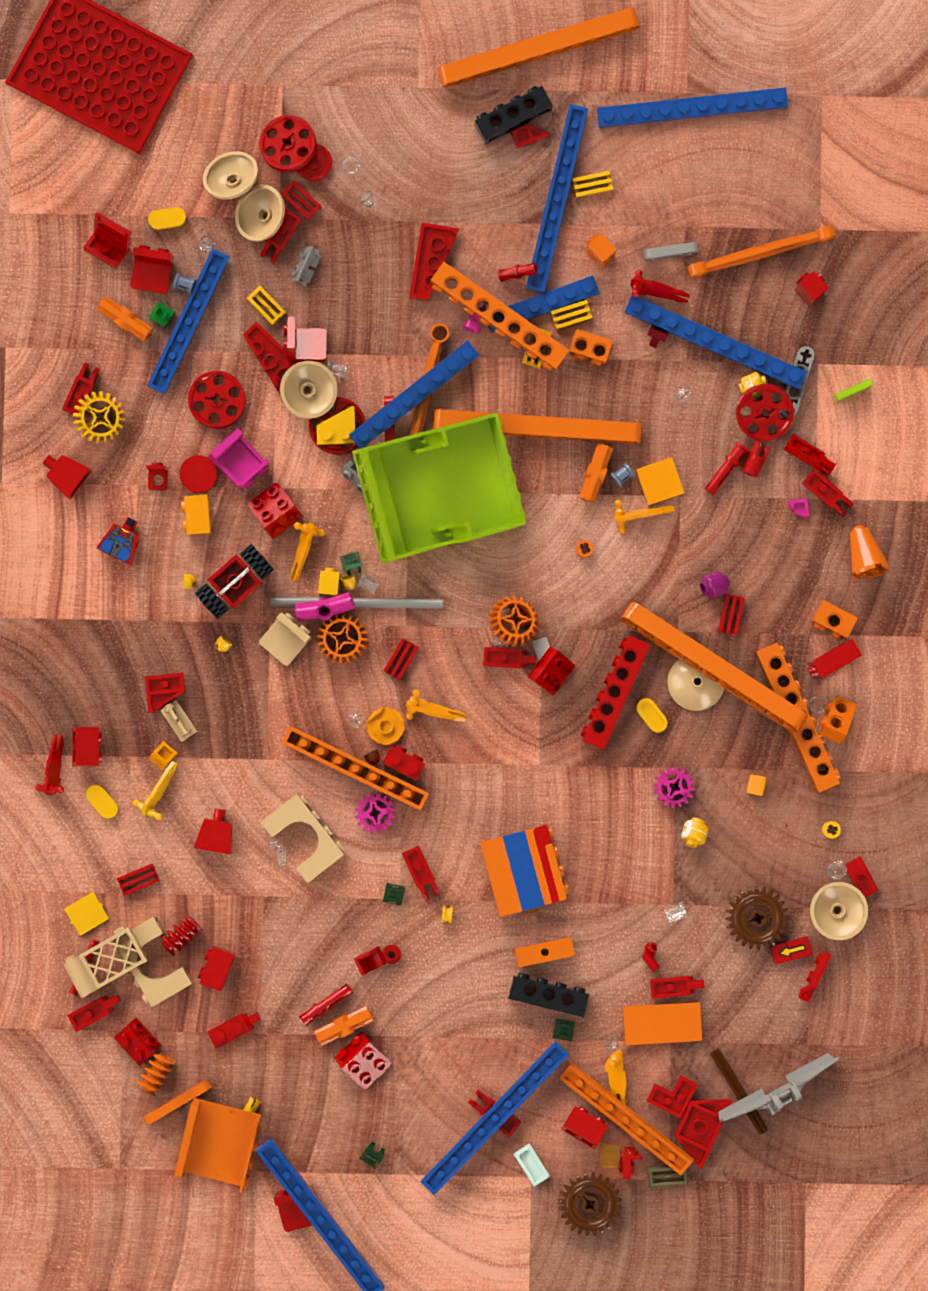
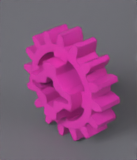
M677 766L674 767L673 771H671L670 767H667L666 773L661 770L662 776L655 777L658 783L653 784V786L657 787L658 790L654 791V794L660 795L657 800L663 799L664 806L670 803V807L674 808V805L677 803L678 807H681L682 801L686 804L688 803L687 797L693 798L690 791L695 790L694 787H691L694 780L688 779L691 774L685 775L684 768L679 772ZM677 774L672 780L666 779L668 775ZM683 778L686 781L687 790L682 786ZM677 782L678 791L674 790L671 792L670 783L674 784ZM661 785L666 788L667 793L665 796L662 793ZM680 794L683 796L678 800H672L674 795Z
M379 792L376 797H374L373 793H370V798L364 795V802H357L360 808H355V811L359 812V815H356L355 818H360L358 826L363 824V831L369 828L370 834H373L374 830H377L378 834H380L381 828L387 831L386 825H393L390 820L391 818H396L392 814L396 808L390 807L393 801L387 802V795L381 798V793ZM376 800L383 802L386 807L381 808L378 806ZM370 802L368 811L363 812L364 806ZM373 804L376 810L381 812L377 818L378 822H376L374 816L370 815L374 808ZM388 814L387 820L381 825V818L383 815ZM369 818L370 820H372L374 826H371L368 823H366L364 819Z

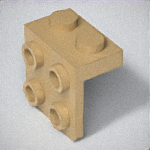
M281 612L276 617L277 620L259 640V644L282 664L288 666L311 640V637L308 635L310 633L308 629L303 625L298 627L294 623L296 620L288 612L285 615Z

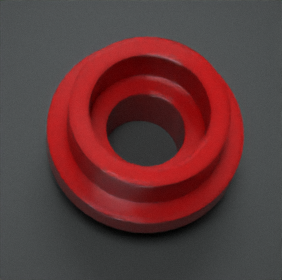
M388 945L383 949L382 954L388 964H395L400 960L401 950L396 945ZM394 951L395 957L390 958L388 952Z

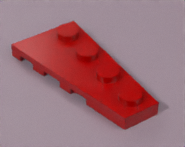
M421 223L410 299L429 301L433 292L430 280L442 263L446 262L459 228Z
M255 322L243 336L280 394V383L283 375L291 366L299 362H288L287 352H284L283 347L262 326Z

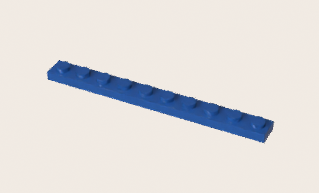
M785 87L597 108L599 128L782 109L788 108V100Z
M572 104L569 106L532 263L535 262L537 264L538 274L528 277L526 285L528 290L540 293L545 292L588 113V108Z
M631 296L624 313L797 390L800 389L807 373L805 370L639 297Z
M554 1041L420 1182L435 1195L569 1056V1053Z
M270 1138L257 1147V1154L363 1291L383 1290L385 1284L274 1139Z

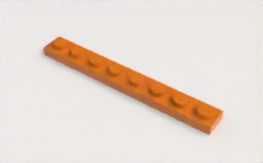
M571 1062L560 1075L559 1079L680 1176L693 1162L694 1159L574 1063Z

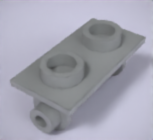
M307 246L302 250L300 254L301 260L292 271L293 277L291 281H299V284L305 287L306 284L310 283L314 271L308 269L309 266L316 268L321 258V251L317 249L313 251L314 246Z
M351 459L348 463H345L340 472L347 481H350L356 487L360 494L364 495L355 461Z

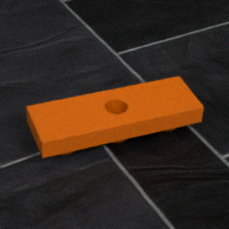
M571 936L515 948L518 968L575 956ZM544 948L548 949V954L542 955L541 950Z

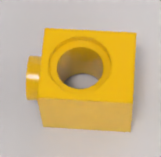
M325 568V571H320L319 595L337 596L339 594L340 572H336L337 569Z

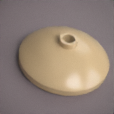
M234 151L222 154L215 158L205 169L203 185L206 191L215 198L233 199L249 191L255 184L259 173L258 165L252 156L244 152Z
M256 185L243 194L235 212V222L240 234L246 239L256 242L264 241L273 236L280 228L284 219L285 204L282 195L278 190L269 185Z
M302 361L291 366L283 375L280 383V396L283 404L292 414L306 419L317 418L327 413L334 405L337 397V382L332 372L323 364L315 361ZM306 386L310 388L309 394L304 392Z
M680 659L673 664L669 671L667 680L669 693L673 700L685 709L692 711L708 709L716 704L723 694V687ZM695 678H699L701 680L700 685L694 684Z
M844 882L829 883L821 887L812 898L810 904L811 921L817 931L827 938L833 940L852 938L863 929L867 921L868 905L866 899L851 884ZM835 907L840 908V912L838 914L834 913Z

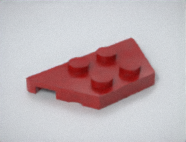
M731 1099L690 1100L674 1133V1137L701 1169L723 1124L719 1120L718 1112L730 1106L733 1102Z

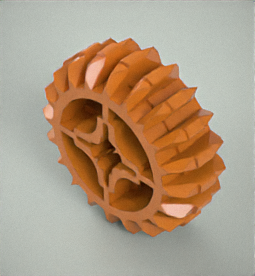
M515 595L511 599L506 596L504 600H498L497 604L492 606L493 611L489 612L491 618L488 619V623L493 624L489 627V630H495L493 637L498 635L500 637L498 642L505 640V646H508L510 642L512 647H516L517 643L519 646H523L524 642L529 643L531 641L530 638H534L536 636L535 632L539 630V627L536 626L540 623V620L536 619L538 613H533L535 606L529 607L530 602L528 600L524 603L523 597L517 600ZM510 608L508 615L500 617L503 610ZM527 626L525 633L518 634L519 627Z
M343 612L340 619L339 615L336 614V620L328 619L330 621L329 624L325 621L322 622L326 628H318V631L322 632L323 636L317 635V639H322L323 642L317 643V646L324 645L325 648L321 649L320 652H328L325 656L326 659H329L332 655L333 663L339 658V664H343V659L346 658V662L350 664L349 657H353L356 661L358 660L355 656L356 653L361 656L363 655L359 649H367V646L363 645L362 642H368L369 639L363 638L362 635L368 634V631L361 632V629L365 627L364 623L358 626L359 618H356L353 622V614H350L349 618L346 619V613ZM345 623L340 632L330 631L334 625ZM351 625L357 630L358 641L349 637ZM345 632L347 634L345 637H348V640L352 642L343 641L340 645L338 642L340 640H337V637L333 635L342 636ZM327 636L336 640L334 652L327 644ZM345 645L355 646V649L350 653L340 654Z

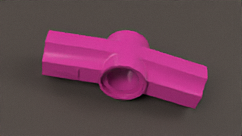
M350 592L331 598L323 597L318 601L295 603L297 621L316 618L328 620L332 615L355 609L354 600ZM326 606L329 610L323 611L321 607Z

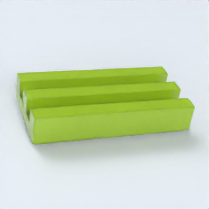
M870 378L836 393L833 396L835 402L838 403L873 386L872 380Z

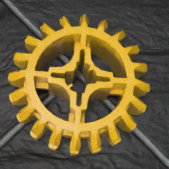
M99 391L98 397L95 392H91L92 398L85 394L86 402L79 399L78 402L82 406L74 407V409L79 411V413H73L74 417L79 418V420L73 421V424L80 423L76 431L83 429L81 437L89 434L87 440L91 441L95 437V443H99L100 437L103 443L107 442L106 436L113 440L112 432L119 435L116 427L122 429L123 425L118 423L119 421H125V418H119V414L125 413L124 410L118 411L117 409L122 404H114L117 400L116 397L109 400L110 393H107L103 398V391ZM95 401L106 403L100 410L90 406ZM110 408L112 409L114 416L112 424L107 419V414L110 411ZM85 410L91 416L88 426H86L84 421ZM100 412H103L101 418L104 422H101V420L95 422L97 418L95 413L100 414ZM98 424L108 429L103 433L91 431Z

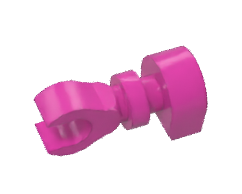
M486 303L483 304L482 308L478 309L483 312L486 308ZM475 314L469 315L470 320H465L463 328L474 334H479L481 327L477 322H479L480 318Z

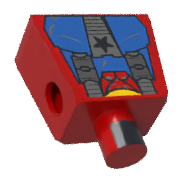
M127 517L123 527L114 523L96 548L131 566L140 540V536L133 533L138 522Z

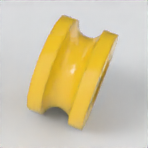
M828 821L823 825L822 832L827 838L833 839L840 835L841 828L838 823ZM829 825L836 827L834 835L827 833Z
M443 906L442 923L448 921L451 924L452 906L450 908Z

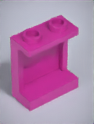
M237 428L210 452L209 459L241 491L244 487L248 489L255 482L253 479L259 475L261 477L268 471L269 461L267 459L264 460L242 437L243 433Z

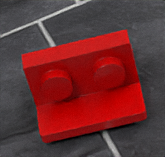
M550 646L528 678L554 696L566 678L572 673L575 664L557 649Z

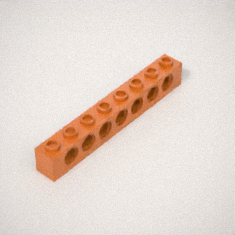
M443 262L430 280L432 288L440 294L444 292L448 295L447 299L455 305L457 303L461 304L466 313L471 316L473 314L480 318L479 322L486 327L490 325L495 328L494 332L502 338L504 336L511 340L510 343L518 349L522 347L527 351L525 353L533 360L536 358L542 362L541 365L547 370L551 371L553 369L556 371L569 353V349L447 263ZM448 281H455L457 287L449 289L446 284ZM470 292L473 297L467 301L462 298V294ZM480 303H486L489 308L482 312L477 306ZM495 314H502L504 320L497 323L494 321L493 316ZM517 325L520 331L513 334L509 331V327ZM527 336H533L535 343L528 345L524 339ZM548 347L551 350V354L544 356L541 354L540 349Z
M774 643L754 652L770 689L786 699L788 694H793L796 698L793 705L804 711L808 716L797 733L790 732L816 792L820 793L840 784L838 780L841 778L837 768H833L831 761H833L829 750L826 751L823 746L825 740L815 728L817 722L814 716H810L807 710L810 707L806 698L801 697L799 692L802 690L798 680L794 681L792 673L794 671L791 664L785 661L784 656L786 653L783 646ZM772 659H777L780 662V667L777 670L773 669L770 665ZM781 676L786 677L788 680L786 687H781L778 683ZM804 729H808L811 732V738L808 740L802 737ZM814 746L819 749V755L815 758L810 755V749ZM821 764L827 767V772L824 775L818 773V766Z
M292 726L289 727L282 741V744L420 811L429 795L428 792Z

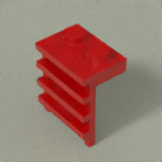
M96 212L94 233L85 244L84 251L117 269L130 251L129 246L131 242L129 241L131 240L130 235L132 232Z

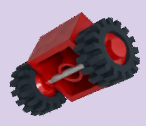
M252 544L240 553L249 565L246 566L238 555L233 556L207 579L217 590L216 593L207 583L195 593L207 610L217 619L229 610L221 600L222 597L235 610L263 585L253 574V570L262 580L274 570L266 558Z

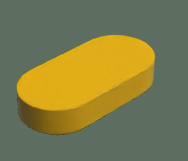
M179 207L155 210L148 216V223L154 230L181 227L186 222V214Z
M641 699L636 705L637 713L653 732L659 733L664 731L668 724L664 714L651 699Z
M92 785L87 789L86 797L102 817L109 819L117 815L119 810L118 804L102 786Z

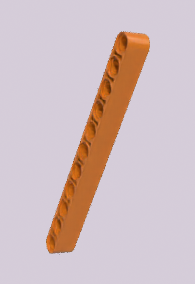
M627 8L444 64L438 67L437 70L443 88H447L634 31L640 27L635 8Z
M436 409L434 410L433 429L492 413ZM498 413L502 421L503 435L630 444L641 443V423Z
M632 602L621 616V620L627 626L790 732L797 733L808 716L804 711L641 605Z

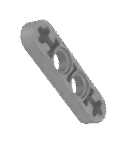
M808 346L798 350L793 366L807 371L800 386L799 395L796 397L789 394L790 386L788 385L785 390L792 401H797V403H792L794 416L798 411L815 353ZM808 351L810 358L805 360V364H797V362L801 363L803 360V356L800 354ZM786 410L780 411L782 417L787 418L789 416L786 414Z

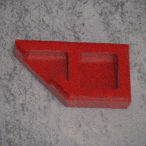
M530 124L510 131L517 150L550 137L549 132L540 130Z

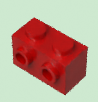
M813 271L810 274L806 272L796 282L798 286L795 288V291L810 307L829 288L824 283L826 282L824 277L820 273L816 274Z
M99 727L72 728V767L99 766V763L102 761V752L99 751L102 733L99 732Z
M396 745V747L391 746L383 763L417 781L426 765L423 763L424 758L413 754V756L406 754L407 749Z
M213 946L212 950L208 949L204 959L207 960L205 968L201 967L198 978L201 979L199 984L222 991L236 953L217 946Z
M575 1106L561 1130L590 1148L595 1149L608 1126L603 1119L599 1117L594 1118L589 1115L585 1108Z

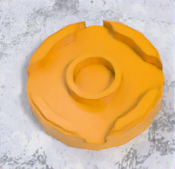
M379 708L368 718V734L378 744H394L404 734V719L393 708Z

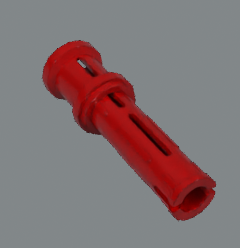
M736 441V446L730 454L725 456L723 465L718 469L706 487H704L713 496L732 470L741 465L740 461L746 453H750V450L738 441Z

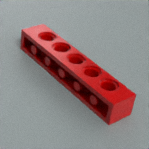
M630 635L627 639L623 637L619 646L622 651L619 656L615 655L611 666H614L612 673L607 674L604 683L607 685L604 691L600 690L596 701L599 703L596 709L592 708L588 718L591 719L589 726L585 725L580 736L583 737V742L602 750L605 749L649 649V643ZM626 652L634 653L635 659L633 662L625 660ZM619 669L626 670V679L620 680L617 677ZM615 686L619 689L618 697L610 696L609 689ZM604 704H609L612 708V712L609 715H604L601 711V707ZM597 721L604 724V730L600 733L596 732L593 728Z

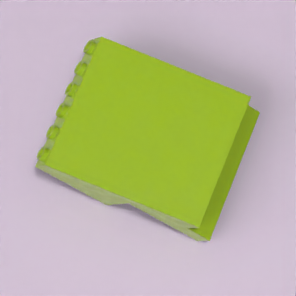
M498 412L352 451L382 563L395 561L449 544L472 541L526 525V514L521 505V495L517 489L516 476L512 470V460L507 451V441L502 432V421L498 416Z

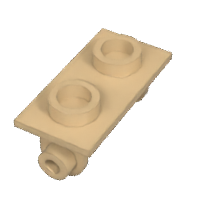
M177 700L167 704L160 710L181 742L198 732Z

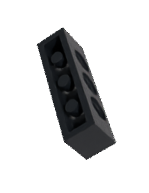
M534 86L527 90V94L523 96L516 95L510 99L511 102L505 105L502 103L494 107V111L478 115L476 117L477 120H475V127L484 144L486 145L506 135L511 130L552 111L553 105L543 86ZM527 101H531L535 106L529 109L524 104ZM510 110H515L518 115L510 117L507 113ZM493 119H499L501 121V124L499 126H493L491 124V121Z
M518 973V976L513 975L508 999L584 1017L589 993L585 992L586 989L576 986L574 989L566 988L567 984L556 982L555 985L549 984L547 979L537 977V980L529 979L530 975ZM529 984L536 987V991L531 995L525 992V987ZM552 989L554 997L546 999L543 996L545 990ZM565 994L573 996L571 1003L565 1004L562 1001Z

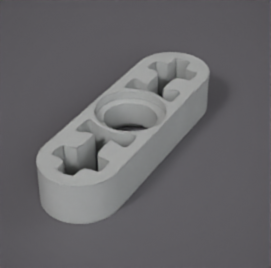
M697 242L643 250L644 261L699 253Z

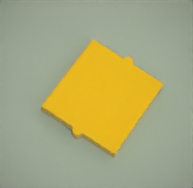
M94 891L64 909L71 920L70 924L74 925L80 936L110 919L103 908V903L99 902Z

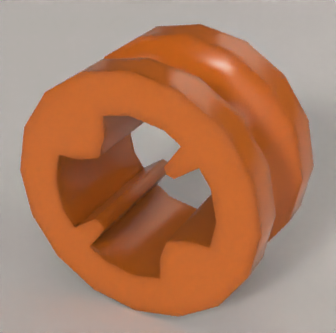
M588 540L580 541L576 546L577 555L581 558H588L594 549L592 543ZM584 544H587L590 552L581 553L580 545L584 546Z

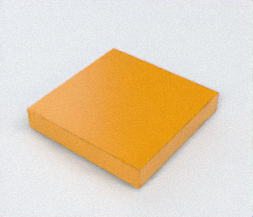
M672 457L636 469L648 506L684 494Z

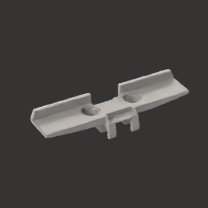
M827 1053L786 1075L785 1078L788 1083L765 1095L763 1090L760 1089L718 1112L720 1122L759 1109H767L770 1115H774L780 1112L784 1105L792 1101L798 1102L802 1100L800 1090L804 1085L839 1060V1057L834 1058Z

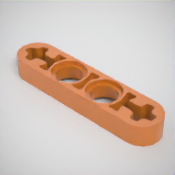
M205 1079L142 1118L148 1126L206 1092L212 1086L208 1079Z

